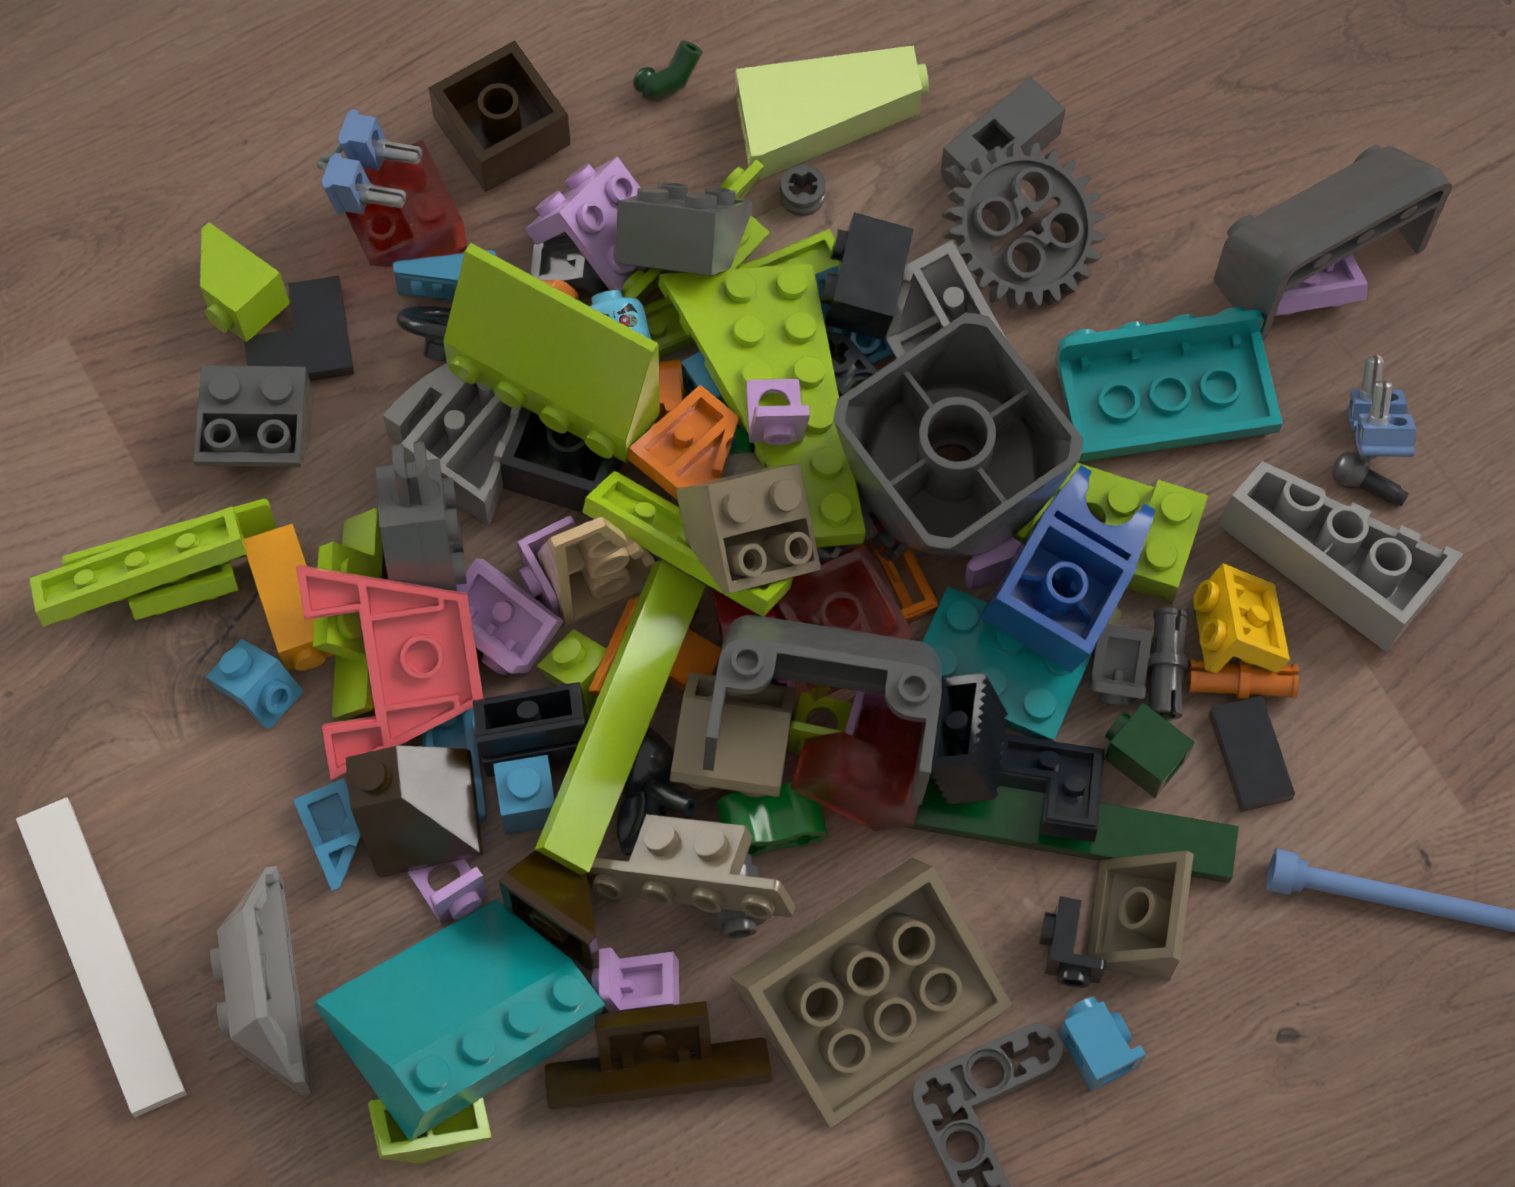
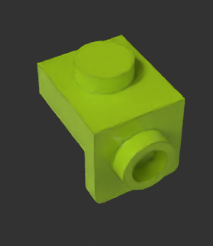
M572 629L537 667L545 679L556 686L580 682L588 715L590 716L597 698L587 692L607 648Z

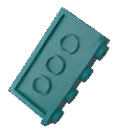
M1233 307L1213 316L1196 318V316L1191 314L1179 315L1165 323L1146 325L1143 322H1130L1116 330L1102 332L1081 329L1061 339L1058 343L1055 364L1067 418L1083 438L1079 462L1279 433L1283 422L1260 332L1264 322L1262 312L1260 310L1247 311L1243 307Z

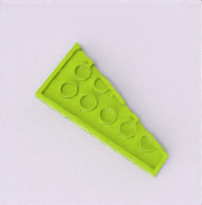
M813 263L728 269L714 275L689 272L660 274L658 282L660 290L666 300L670 298L680 315L679 323L688 337L692 336L705 358L704 366L728 407L739 416L738 424L741 429L745 428L749 434L746 396L747 380H799L801 405H809L810 418L803 441H794L786 445H769L765 442H753L756 446L755 454L763 467L800 463L817 547L863 544L866 531L856 481L846 459L834 423L835 407L839 395ZM770 392L760 398L759 406H789V402L782 394Z

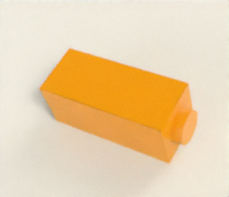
M293 523L245 538L246 556L283 666L287 671L294 668L299 671H305L320 666L326 661L327 657L334 654L313 648L314 619H304L296 565H307Z

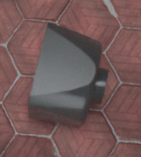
M964 313L838 398L834 413L835 427L846 459L862 497L885 530L904 545L922 553L939 557L955 558L982 554L998 547L1017 534L1040 512L1079 462L1082 451L1083 438L994 322L989 316L975 313ZM944 447H957L968 451L973 458L967 461L954 462L942 458L936 451Z

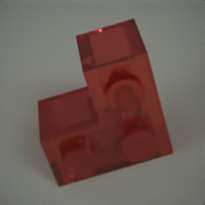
M888 706L861 711L854 737L841 731L806 738L790 789L873 831L914 825L919 804L911 803L922 722L902 719L895 715Z

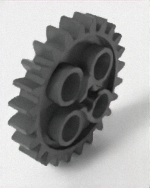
M1014 142L1008 146L1006 154L997 146L987 152L988 160L980 155L970 162L973 172L964 170L956 177L963 188H953L947 193V197L956 203L957 206L950 207L942 212V217L955 222V226L942 233V236L946 239L957 240L958 247L956 248L966 262L965 264L970 273L973 272L977 276L975 282L978 288L982 289L987 285L991 287L990 302L994 303L1007 294L1008 305L1011 309L1021 305L1024 297L1029 309L1042 305L1043 298L1051 305L1061 300V292L1069 295L1078 290L1075 279L1083 281L1092 275L1084 263L1092 264L1101 258V255L1091 248V245L1098 244L1106 239V235L1093 230V225L1105 219V214L1091 212L1090 205L1095 203L1100 198V195L1095 193L1085 195L1083 188L1089 182L1090 177L1086 175L1076 180L1071 175L1076 165L1074 160L1062 167L1057 165L1059 150L1057 149L1052 150L1044 158H1041L1039 143L1029 146L1024 154L1019 142ZM1021 180L1029 182L1034 187L1036 193L1035 202L1027 200L1020 190ZM1050 199L1057 201V207L1028 227L1025 233L1011 240L997 253H993L990 250L994 242L1021 224L1024 218L1038 211ZM983 209H988L995 214L998 220L997 231L989 229L982 220ZM1051 221H1055L1063 227L1066 237L1064 243L1057 241L1053 237L1050 229ZM1013 250H1018L1025 255L1028 261L1027 272L1020 271L1015 267L1012 260Z

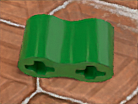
M799 780L784 783L781 785L779 797L769 795L749 797L740 792H735L723 796L716 802L720 823L743 825L749 830L753 838L747 854L752 857L777 849L813 845L821 842L828 836L819 791L815 781Z

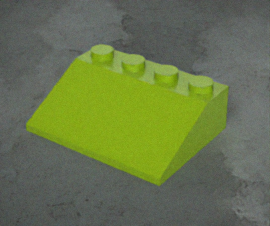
M473 243L469 244L464 253L443 341L446 362L450 371L464 382L475 384L477 381L492 389L497 398L510 407L519 409L523 406L538 414L540 420L550 429L558 433L569 431L580 437L594 453L604 458L614 456L628 463L629 447L651 428L660 414L658 343Z

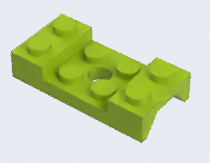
M1077 463L1040 512L1023 529L1012 536L1022 543L1027 532L1080 465L1091 470L1089 487L1086 492L1088 509L1097 513L1104 524L1117 526L1128 522L1143 503L1154 508V518L1136 565L1138 568L1130 580L1127 589L1173 603L1208 495L1159 479L1156 487H1152Z

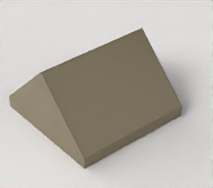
M1178 851L1100 860L1087 956L1105 959V970L1170 981L1181 957L1194 854L1189 851Z

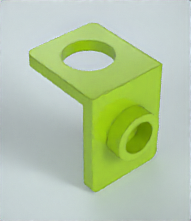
M802 693L795 720L790 723L788 751L795 752L800 757L811 761L825 762L831 760L840 762L843 752L844 734L852 710V704L847 701ZM823 709L835 716L837 728L835 730L805 722L811 712Z

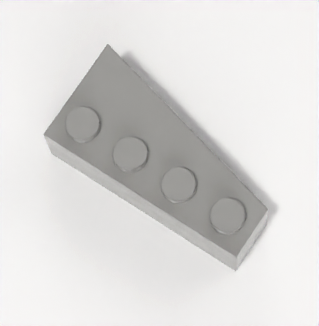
M1262 461L1232 494L1217 525L1385 652H1388L1444 585L1463 556V553L1448 546H1445L1443 550L1419 540L1422 534L1402 525L1397 530L1369 517L1370 510L1353 502L1351 506L1343 505L1326 497V490Z

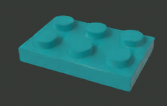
M948 586L922 641L931 646L939 655L942 678L984 673L989 678L1008 713V716L1005 717L1007 722L1005 727L1030 738L1055 741L1095 648L1070 673L980 619L979 617L987 602Z

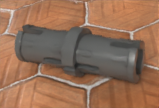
M1160 608L1154 611L1153 648L1147 670L1151 672L1149 707L1157 714L1160 712L1159 715L1165 720L1180 719L1183 715L1184 673L1189 671L1190 662L1189 658L1185 656L1188 612L1179 610L1178 616H1176L1177 608Z

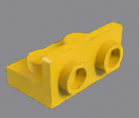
M1222 563L1208 580L1200 583L1193 597L1205 670L1216 674L1235 656L1245 663L1255 664L1278 673L1290 661L1275 584Z

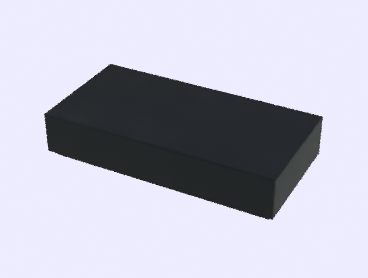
M1263 695L1211 707L1209 716L1240 811L1244 812L1292 800L1295 796V791Z

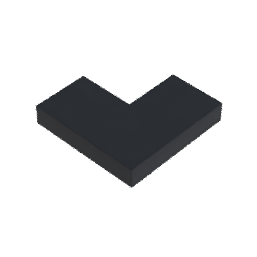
M339 275L288 283L295 329L258 334L253 336L247 343L244 341L247 366L306 367L310 381L354 374Z
M1004 734L1005 742L1002 744L1004 751L1000 753L1003 760L999 762L1002 768L998 771L1001 777L997 781L1000 786L1045 793L1040 834L1095 842L1099 822L1105 749Z

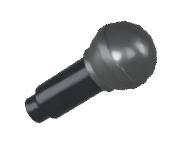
M1346 452L1336 458L1332 467V475L1339 485L1343 487H1361L1390 504L1396 503L1402 506L1406 501L1409 493L1404 491L1401 485L1369 469L1370 466L1367 465L1360 454Z

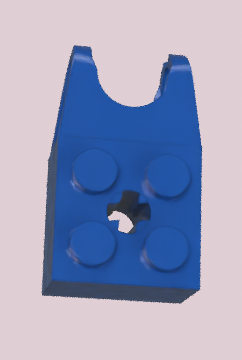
M1080 465L1027 532L979 617L1070 673L1091 654L1138 568L1136 565L1155 513L1154 508L1143 503L1131 520L1122 525L1112 526L1100 522L1091 514L1086 503V492L1089 487L1091 470Z

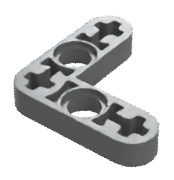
M1040 1023L1024 1026L925 1072L917 1079L912 1091V1107L950 1187H977L972 1177L963 1184L958 1176L972 1174L984 1163L990 1169V1171H983L980 1176L985 1187H1011L974 1110L1053 1073L1061 1061L1064 1047L1062 1039L1055 1029ZM1034 1038L1038 1045L1048 1043L1051 1049L1046 1054V1063L1040 1064L1036 1057L1028 1058L1018 1065L1017 1070L1022 1075L1015 1077L1011 1060L1003 1050L1010 1048L1013 1059L1027 1051L1029 1046L1028 1039ZM992 1060L1001 1067L1003 1080L998 1086L988 1089L982 1088L975 1083L971 1070L978 1061ZM935 1084L939 1091L948 1089L951 1094L947 1097L946 1109L951 1119L956 1117L958 1113H962L965 1120L953 1121L940 1132H937L933 1125L942 1124L943 1116L935 1103L926 1106L923 1102L928 1094V1085ZM965 1133L973 1137L978 1147V1153L974 1159L961 1163L950 1158L945 1146L948 1138L953 1134Z

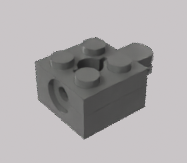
M424 441L413 442L415 462L406 463L403 444L391 445L393 465L376 467L379 528L388 579L458 591L457 585L467 584L463 556L462 532L456 512L457 502L453 478H442L439 458L427 460Z

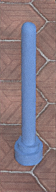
M1275 848L1270 860L1266 881V890L1270 892L1290 895L1292 891L1302 892L1303 888L1515 932V910L1310 867L1307 860L1299 859L1297 852Z

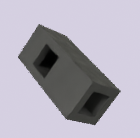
M1029 77L943 147L940 172L944 182L951 190L955 187L963 188L956 178L958 174L964 170L973 172L970 162L980 155L988 160L987 152L997 146L1005 154L1007 147L1014 142H1019L1023 154L1034 143H1039L1040 150H1042L1061 134L1066 109L1032 77Z

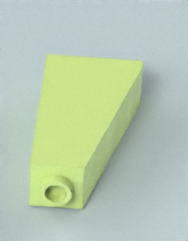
M914 45L736 69V100L748 167L756 159L765 166L759 179L761 180L918 115L920 113L921 95L929 93V80L926 65L917 64Z

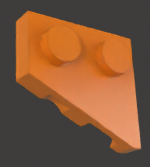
M699 385L629 447L627 459L678 501L676 488L721 478L737 430L739 416Z

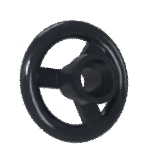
M415 306L401 310L396 317L398 325L409 333L425 337L423 355L433 360L446 362L443 341L451 308Z

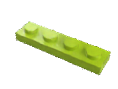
M616 471L611 473L586 497L582 513L593 519L602 516L646 550L762 617L790 590L794 577L732 593H723L686 542L680 508Z
M233 507L222 509L29 578L35 612L42 626L45 627L62 620L74 618L81 613L112 602L122 601L134 594L162 584L175 582L182 577L216 565L225 564L232 559L246 555L247 550L240 523Z

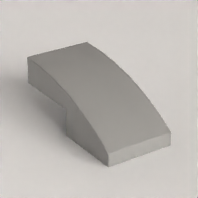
M447 363L416 382L385 412L383 418L389 438L401 444L455 381L457 376L450 371Z

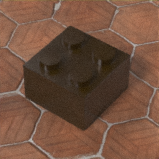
M515 40L429 87L435 121L485 192L571 145L567 112Z

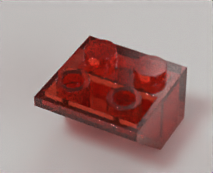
M423 140L412 144L413 146L421 147L422 158L419 164L387 159L383 160L380 171L363 168L370 183L376 186L404 190L406 193V202H404L405 204L402 208L371 203L366 205L363 214L345 211L347 220L370 266L393 267L395 261L461 254L468 247L464 222Z

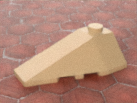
M602 516L550 537L537 553L539 565L558 598L560 617L564 620L565 627L639 596L653 563L658 561L654 555Z

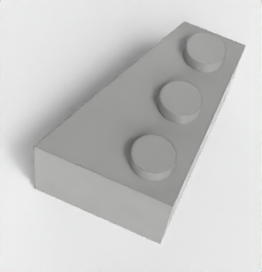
M457 377L401 443L404 447L406 463L415 462L413 442L424 441L427 460L439 458L442 478H453L457 505L489 526L503 491L500 462L522 406L519 409L510 407L498 399L494 391L477 381L475 384H469Z

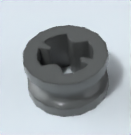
M805 164L795 165L786 170L781 178L780 199L785 209L799 216L811 215L818 211L823 205L825 198L826 182L823 174L817 168ZM807 184L812 186L811 196L805 192L799 196L794 195V185L800 188L805 187Z

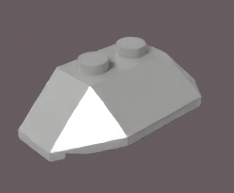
M953 240L906 265L894 318L886 337L897 359L964 313L989 316L1004 335Z
M277 866L266 867L217 929L219 948L210 950L215 982H224L226 998L225 1002L217 1003L219 1028L222 1036L230 1035L239 1052L300 1095L312 1094L284 880Z

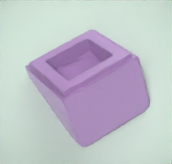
M1011 537L988 552L974 555L966 566L965 586L973 590L1000 580L1021 543Z

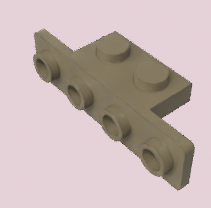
M646 814L629 862L595 858L589 873H585L592 890L597 895L610 900H620L624 896L645 899L657 906H670L672 903L694 905L698 909L710 913H718L722 909L745 912L758 919H770L772 916L791 918L796 907L780 881L740 875L753 838L747 827L743 825Z

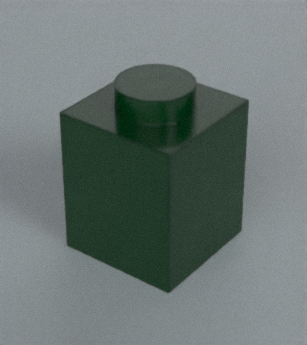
M1142 703L1132 716L1123 712L1109 728L1105 738L1110 743L1104 760L1156 798L1186 762L1195 742L1146 704Z

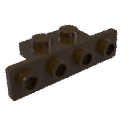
M706 1001L596 1014L594 1016L599 1057L549 1063L544 1067L549 1109L575 1108L585 1105L626 1100L632 1101L674 1094L746 1087L772 1081L771 1065L765 1038L711 1043Z

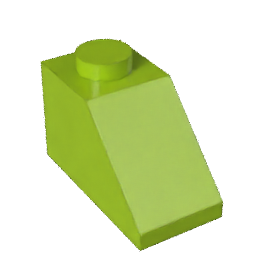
M210 222L201 228L200 288L208 307L205 309V314L222 333L231 331L247 343L290 304L281 274Z

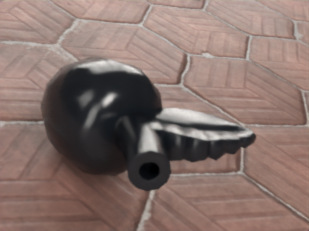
M650 727L646 731L621 793L626 799L619 810L617 835L621 851L625 855H632L646 814L665 816L666 808L685 818H691L698 807L696 798L682 793L670 785L673 782L670 781L674 750Z

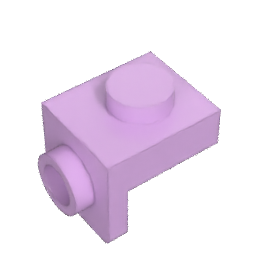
M611 947L599 949V968H594L592 971V988L604 1002L605 1007L610 1013L678 1005L679 960L673 952L619 958Z

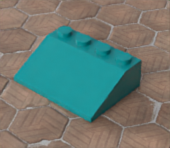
M495 899L319 998L313 1006L406 1137L411 1141L589 1034L595 1024L594 1015L600 1014L605 1004L570 958Z

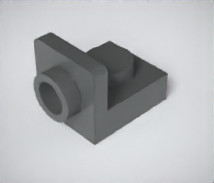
M569 235L553 237L539 245H536L534 242L530 275L539 280H562L574 289L585 288L592 296L608 291V287Z

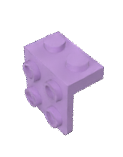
M616 157L595 169L587 163L573 172L565 180L569 188L563 194L559 190L543 200L535 208L539 216L525 230L536 245L566 231L608 289L623 291L625 290L623 284L636 270L641 269L644 271L647 267L615 263L618 201L636 196L637 189L641 188L621 160Z

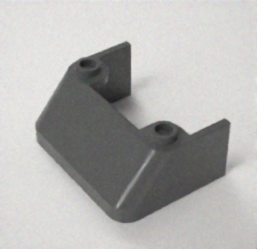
M1374 145L1362 152L1352 165L1255 218L1252 215H1247L1237 220L1227 231L1229 237L1224 244L1213 280L1232 307H1243L1247 311L1260 310L1262 312L1264 322L1260 332L1262 340L1268 337L1283 292L1396 229L1400 231L1416 254L1425 250L1451 192L1452 184L1439 168L1393 146L1380 148L1379 145Z
M757 615L739 617L728 626L715 680L706 733L703 770L714 771L727 692L740 694L757 693L767 687L772 678L885 695L886 704L895 715L905 720L922 722L911 803L922 805L931 773L942 692L941 660L931 646L920 641Z

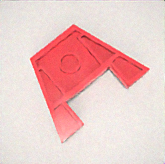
M296 565L305 620L359 612L376 716L322 724L330 781L347 772L346 757L399 746L473 708V700L484 699L467 593Z

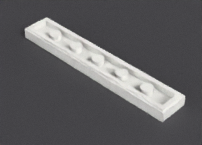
M68 797L16 818L131 1114L136 1118L186 1096V1090Z

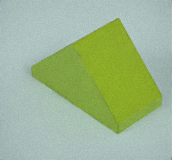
M483 1098L411 1141L406 1137L380 1099L371 1100L368 1103L379 1159L422 1164L488 1141L491 1138Z

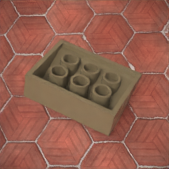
M910 858L730 977L756 1023L829 1128H832L1013 1006L934 867L914 858Z

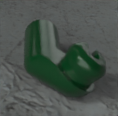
M681 41L667 68L656 73L652 67H645L636 73L633 79L635 90L643 93L642 97L644 99L657 101L683 89L703 54L702 50L691 42Z

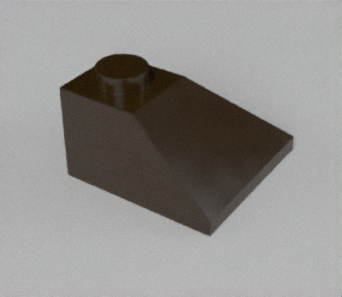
M393 746L345 758L350 808L376 874L382 878L483 855L470 750L466 748Z
M534 850L506 871L499 880L504 906L548 942L592 972L594 968H599V952L587 875L578 874Z

